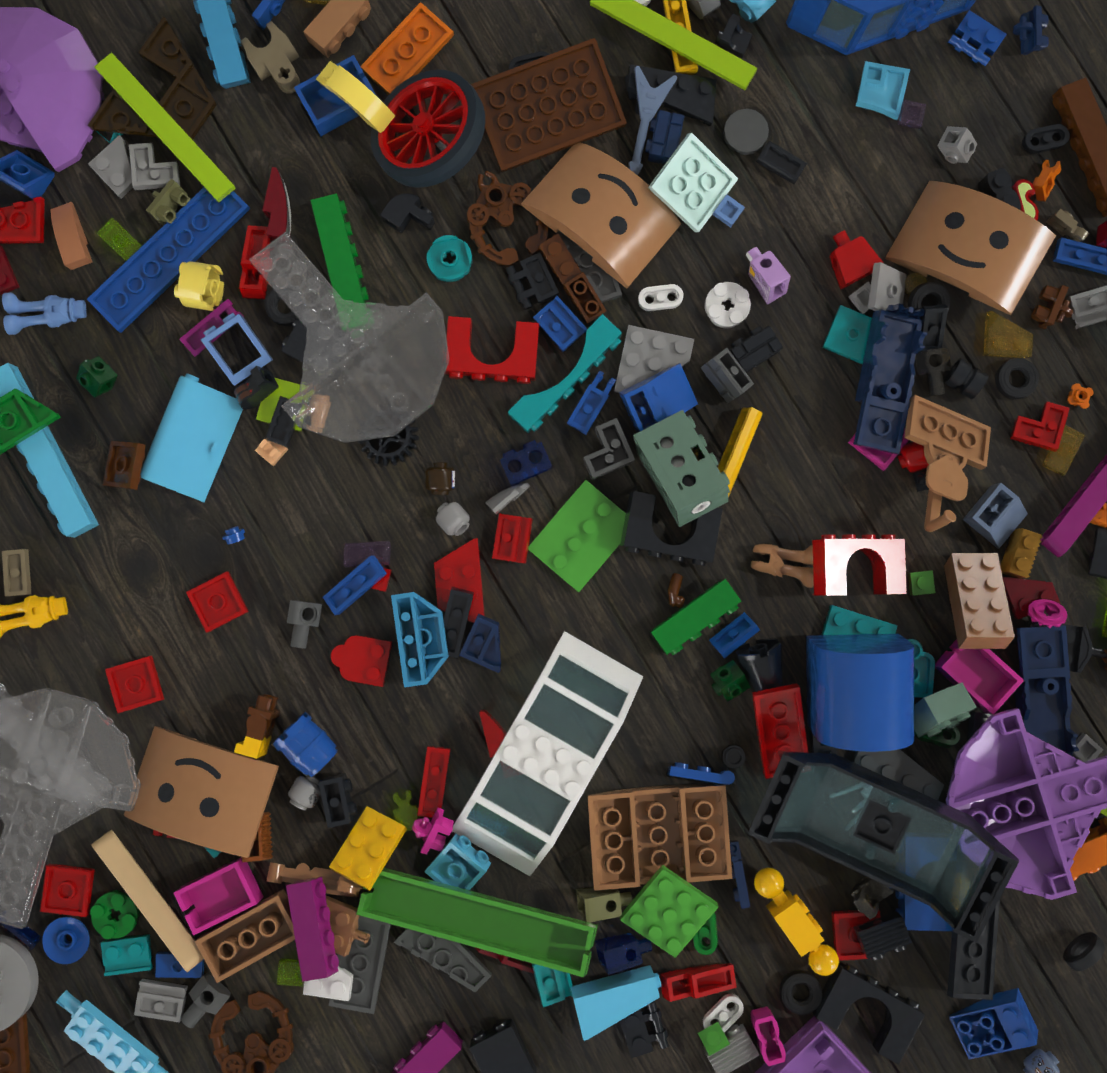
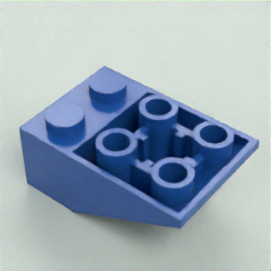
M681 363L619 392L637 433L681 410L685 413L698 405Z
M1019 988L993 994V1000L983 999L949 1015L968 1059L1037 1045L1038 1029Z

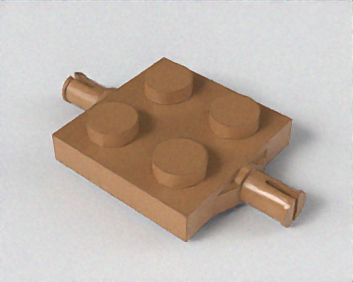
M326 896L327 907L330 910L331 930L335 937V953L345 957L349 955L352 942L355 939L366 944L369 941L370 934L358 930V919L360 916L356 915L358 908Z

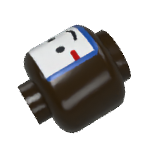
M433 462V467H428L425 471L426 489L431 491L433 495H449V491L455 488V470L452 467H447V462Z

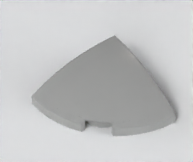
M522 483L511 486L497 493L485 503L497 515L512 500L515 501L530 485Z

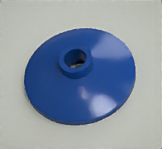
M61 917L51 922L45 929L42 938L43 949L46 955L52 961L59 964H71L78 961L86 953L90 942L86 926L80 920L73 917ZM67 934L72 937L71 942L67 940Z

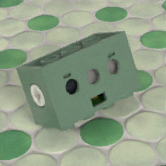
M683 410L633 435L636 452L679 527L727 503L728 493H730L728 487L730 482L724 471L720 473L717 468L718 461L715 455L708 453L705 448L707 443L702 434L698 435L694 429L696 425L690 415L686 416Z

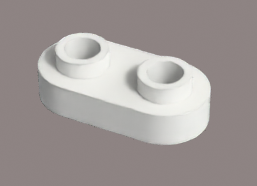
M675 284L646 287L639 294L638 304L645 311L673 309L681 304L683 291ZM672 294L675 296V300L670 301L667 296ZM651 297L653 302L649 304L645 301V298Z
M735 994L724 995L705 1014L703 1018L704 1028L706 1029L712 1025L710 1023L712 1019H718L725 1033L743 1013L744 1007L741 999ZM729 1002L735 1003L733 1008H727V1004Z

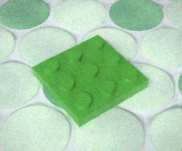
M662 864L622 912L620 921L676 958L718 909V903Z

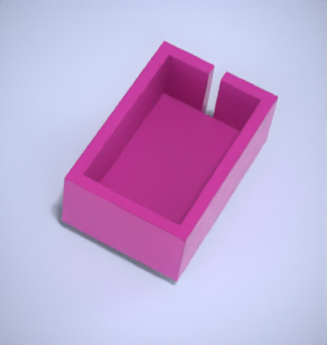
M957 639L949 647L952 652L945 651L935 663V669L953 685L963 682L975 705L983 712L992 715L996 713L1024 681L990 649H959Z
M242 857L181 886L174 892L182 912L193 904L195 906L194 909L184 916L193 935L258 904L264 897L248 863H242Z

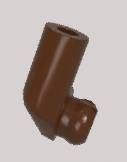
M677 573L672 574L668 587L669 604L673 608L674 606L682 608L685 598L678 596L683 576Z

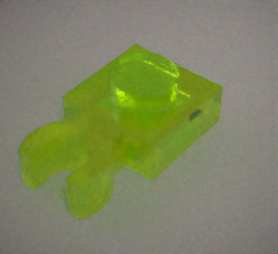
M408 789L405 791V800L399 798L398 792H395L393 795L394 802L399 805V808L393 810L395 821L406 826V831L413 830L412 825L414 821L420 819L417 816V804L410 805L409 803L412 794Z

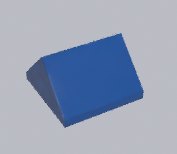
M18 150L0 158V181L32 200L36 197H42L54 178L55 172Z

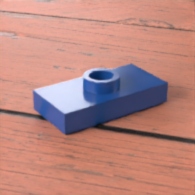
M262 0L252 13L256 25L264 30L267 26L266 24L279 14L285 0Z
M158 952L156 954V978H201L204 975V959L189 972H186L171 952Z

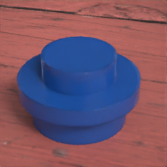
M235 526L225 530L226 534L222 536L227 544H233L245 539L243 534L245 530Z

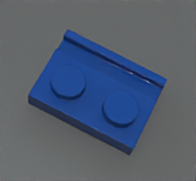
M558 296L533 317V320L539 323V327L562 352L587 331L583 323Z

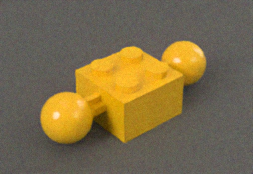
M763 868L758 871L754 879L755 889L761 896L772 898L773 901L767 904L766 907L802 957L810 952L808 961L815 973L822 976L833 974L838 968L839 957L831 946L821 944L825 941L820 935L823 929L810 914L806 905L797 894L792 896L788 890L783 891L784 879L779 871L774 868Z

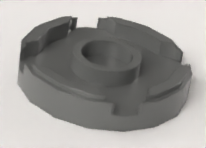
M737 110L730 115L725 123L724 140L732 151L739 152L742 155L754 154L767 141L769 133L768 123L763 115L756 110Z

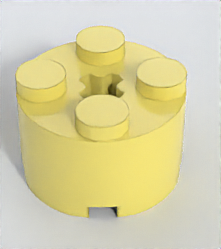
M182 262L179 266V281L174 288L175 297L179 298L185 307L214 311L213 307L220 305L224 293V282L220 281L219 276L223 275L221 268L218 265Z

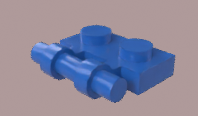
M969 10L955 31L962 38L960 39L953 34L948 43L955 47L954 50L959 53L962 51L970 56L973 62H979L986 66L991 58L985 55L984 52L992 56L1007 34ZM967 41H969L970 43H972V44H974L975 46H977L978 49H976V48H974L973 46H971L970 44H968Z

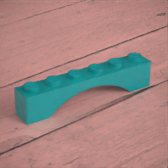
M602 314L587 329L583 353L571 373L559 384L546 391L524 395L508 411V415L527 433L531 430L533 432L537 431L544 423L542 419L547 414L551 416L558 409L559 405L557 403L562 398L566 400L575 391L573 386L578 381L583 383L590 375L588 371L594 365L598 367L605 360L604 354L609 349L613 351L622 342L620 340L622 332Z

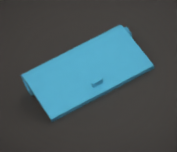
M186 373L185 377L180 376L141 468L140 475L145 480L205 502L243 409L240 407L237 398L198 383L199 378Z

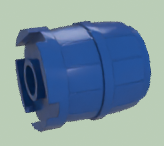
M304 712L271 745L277 751L280 750L290 761V764L295 766L305 776L313 777L334 757L338 750L335 748L334 742L327 736V732L319 728L311 721L312 717L307 712Z

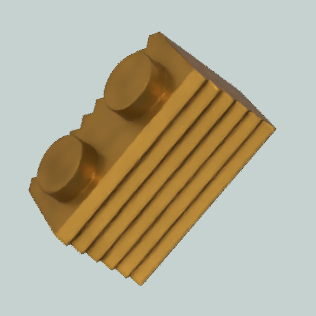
M1024 528L1015 529L1010 536L1000 566L1002 574L1019 579L1030 577L1031 565L1034 564V556L1039 551L1038 547H1040L1039 543H1041L1040 539L1043 538L1042 535Z

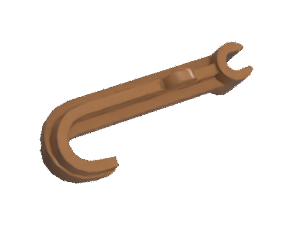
M270 862L266 880L267 882L281 884L282 882L294 883L300 880L322 877L327 894L346 897H359L360 889H362V886L333 870L317 867L310 870V867L305 863H301L296 869L286 868L283 864Z

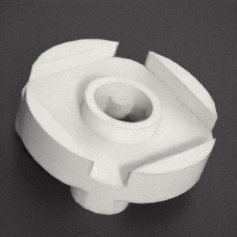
M733 282L718 283L710 290L705 300V311L710 321L721 328H732L742 323L748 316L751 306L748 291ZM726 300H730L731 304L734 305L728 311L724 310L725 306L722 305V302H726Z

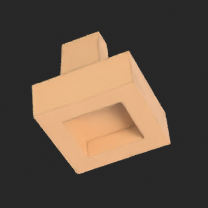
M263 439L255 451L274 466L287 452L288 448Z

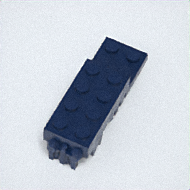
M903 304L888 305L886 310L873 312L855 401L862 402L853 445L892 454L900 453L910 405L909 399L911 398V390L915 381L916 353L924 349L923 340L927 335L926 332L921 331L923 320H920L919 317L924 315L923 309L915 310L913 307L905 308Z
M1061 625L1059 628L1052 626L1050 629L1047 626L1016 628L1020 672L1017 674L1024 681L1014 691L1015 706L1020 710L1026 732L1073 757L1072 752L1079 751V748L1076 745L1078 734L1070 729L1072 695H1070L1071 683H1069L1070 669L1066 625Z

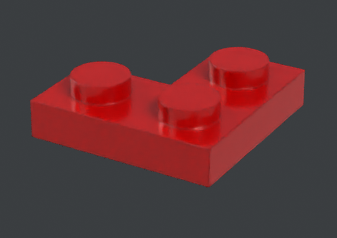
M1047 401L1044 404L1040 421L1022 416L1016 418L1010 439L1056 452L1060 445L1070 408Z

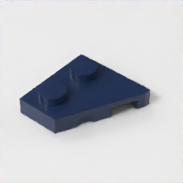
M478 613L459 656L499 673L501 670L499 622Z

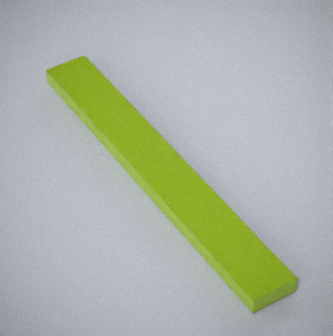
M590 0V6L743 90L747 89L757 72V67L634 0Z
M112 52L94 66L98 73L218 203L236 189L231 181Z

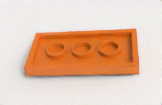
M420 2L360 67L372 81L389 95L405 80L419 74L454 36V32Z

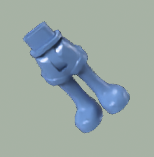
M11 292L3 293L2 295L3 307L10 314L5 315L3 318L4 328L8 335H16L23 328L33 325L47 324L49 327L55 328L72 321L76 322L78 318H86L87 316L85 300L75 301L74 298L68 299L58 297L57 295H49L45 297V300L24 302ZM44 311L43 314L35 316H17L26 312Z

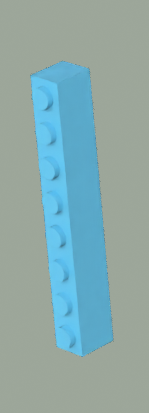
M10 363L0 366V397L16 388L33 398L17 366ZM48 426L16 445L18 451L25 456L28 462L26 466L29 472L35 475L38 481L37 488L47 498L49 502L47 507L56 516L59 522L57 523L58 529L63 535L75 538L99 525Z

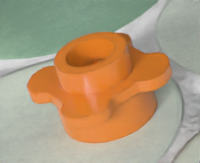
M1079 383L1071 386L1067 401L1070 405L1086 409L1090 405L1089 399L1094 392L1092 388H1084Z

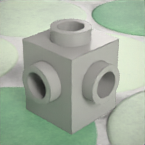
M947 126L937 146L945 156L946 161L953 164L957 162L968 163L976 149L977 142L968 128Z

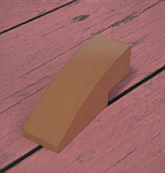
M69 202L50 209L53 230L64 265L73 270L92 263L86 246L88 242L74 204Z

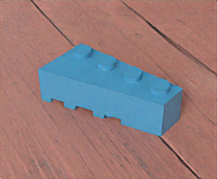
M193 0L197 14H201L203 23H200L203 37L208 39L209 46H206L209 59L213 60L216 69L213 70V75L216 83H220L224 89L251 83L243 51L239 50L241 46L240 36L237 29L233 28L232 25L236 23V19L229 5L232 4L231 0Z

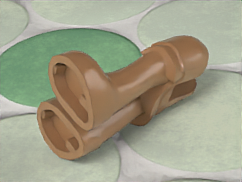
M758 544L754 546V553L770 555L769 563L751 561V568L775 577L779 576L782 578V575L791 576L799 579L803 586L813 588L812 567L791 566L784 564L782 561L783 559L813 566V545H810L804 551L783 549L772 544Z

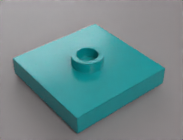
M840 305L822 348L863 364L872 318Z

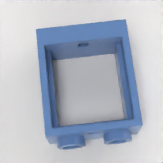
M232 313L222 320L224 324L219 328L212 326L203 332L205 337L201 341L235 386L251 375L250 371L256 365L262 368L271 362L273 358L241 314L235 316ZM239 323L261 354V357L234 374L211 340Z

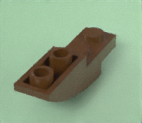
M558 233L538 246L549 263L554 276L587 323L607 311Z

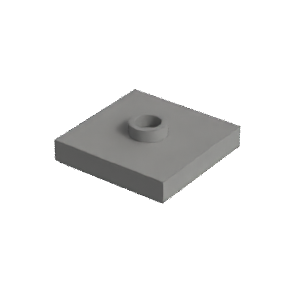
M874 263L868 308L879 311L886 310L888 305L903 304L907 274L884 263Z

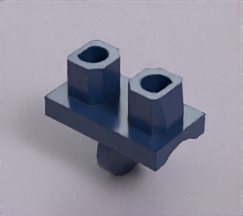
M1036 5L1031 11L1023 13L1019 18L1020 23L1013 26V34L1020 35L1021 54L1023 55L1033 51H1041L1049 45V37L1042 35V29L1048 25V15L1042 13V6Z

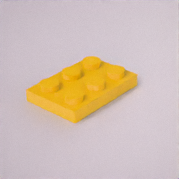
M367 806L329 868L370 891L406 832V826Z

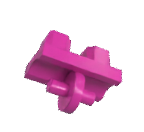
M437 808L431 822H429V818L424 817L423 819H416L412 825V829L416 833L415 836L417 838L423 837L424 844L420 853L427 855L430 848L441 852L446 836L440 835L438 832L448 836L452 832L454 821L443 817L444 810L441 808Z

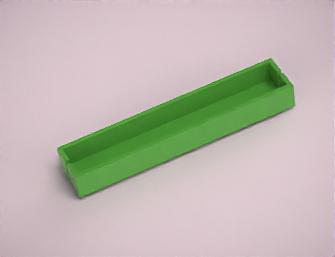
M383 868L372 887L374 891L361 894L356 915L584 977L588 972L592 951L589 950L594 945L597 924L388 868Z

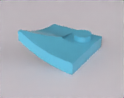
M865 61L856 106L873 110L898 120L910 69Z

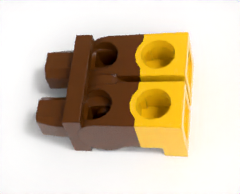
M268 694L258 695L256 705L249 707L247 712L251 716L246 721L248 730L245 740L236 744L234 753L255 759L267 754L275 727V718L279 717L281 711L275 709L279 697Z

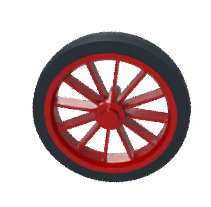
M430 70L410 77L388 95L383 103L392 111L395 117L381 133L374 128L371 131V147L374 157L390 177L405 186L416 188L429 187L451 178L473 157L484 134L485 110L476 90L462 76L447 70ZM443 94H448L447 98L441 103ZM432 97L427 111L425 99ZM460 100L462 105L452 110ZM419 104L420 113L414 116L409 111ZM406 114L413 119L412 123L400 122ZM462 118L461 125L451 124ZM396 132L405 133V134H403V135H401V136L395 138ZM442 134H456L451 143L442 138ZM435 145L442 151L438 155L436 152ZM428 146L431 159L423 162ZM404 147V148L398 153V155L395 156L394 151H396V150H398V149ZM414 154L412 163L407 164L406 162Z

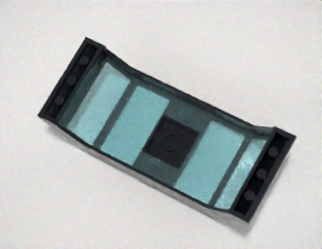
M784 752L748 832L749 835L768 844L771 842L798 843L927 904L953 928V932L976 943L1019 863V859L971 815L839 755L829 753Z

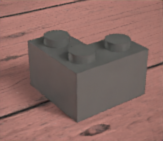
M617 418L595 427L596 435L603 449L583 458L591 480L609 474L635 461Z

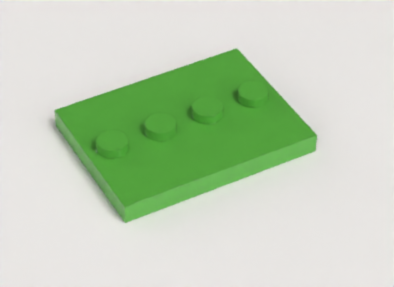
M585 480L528 546V550L579 593L620 545L626 513Z

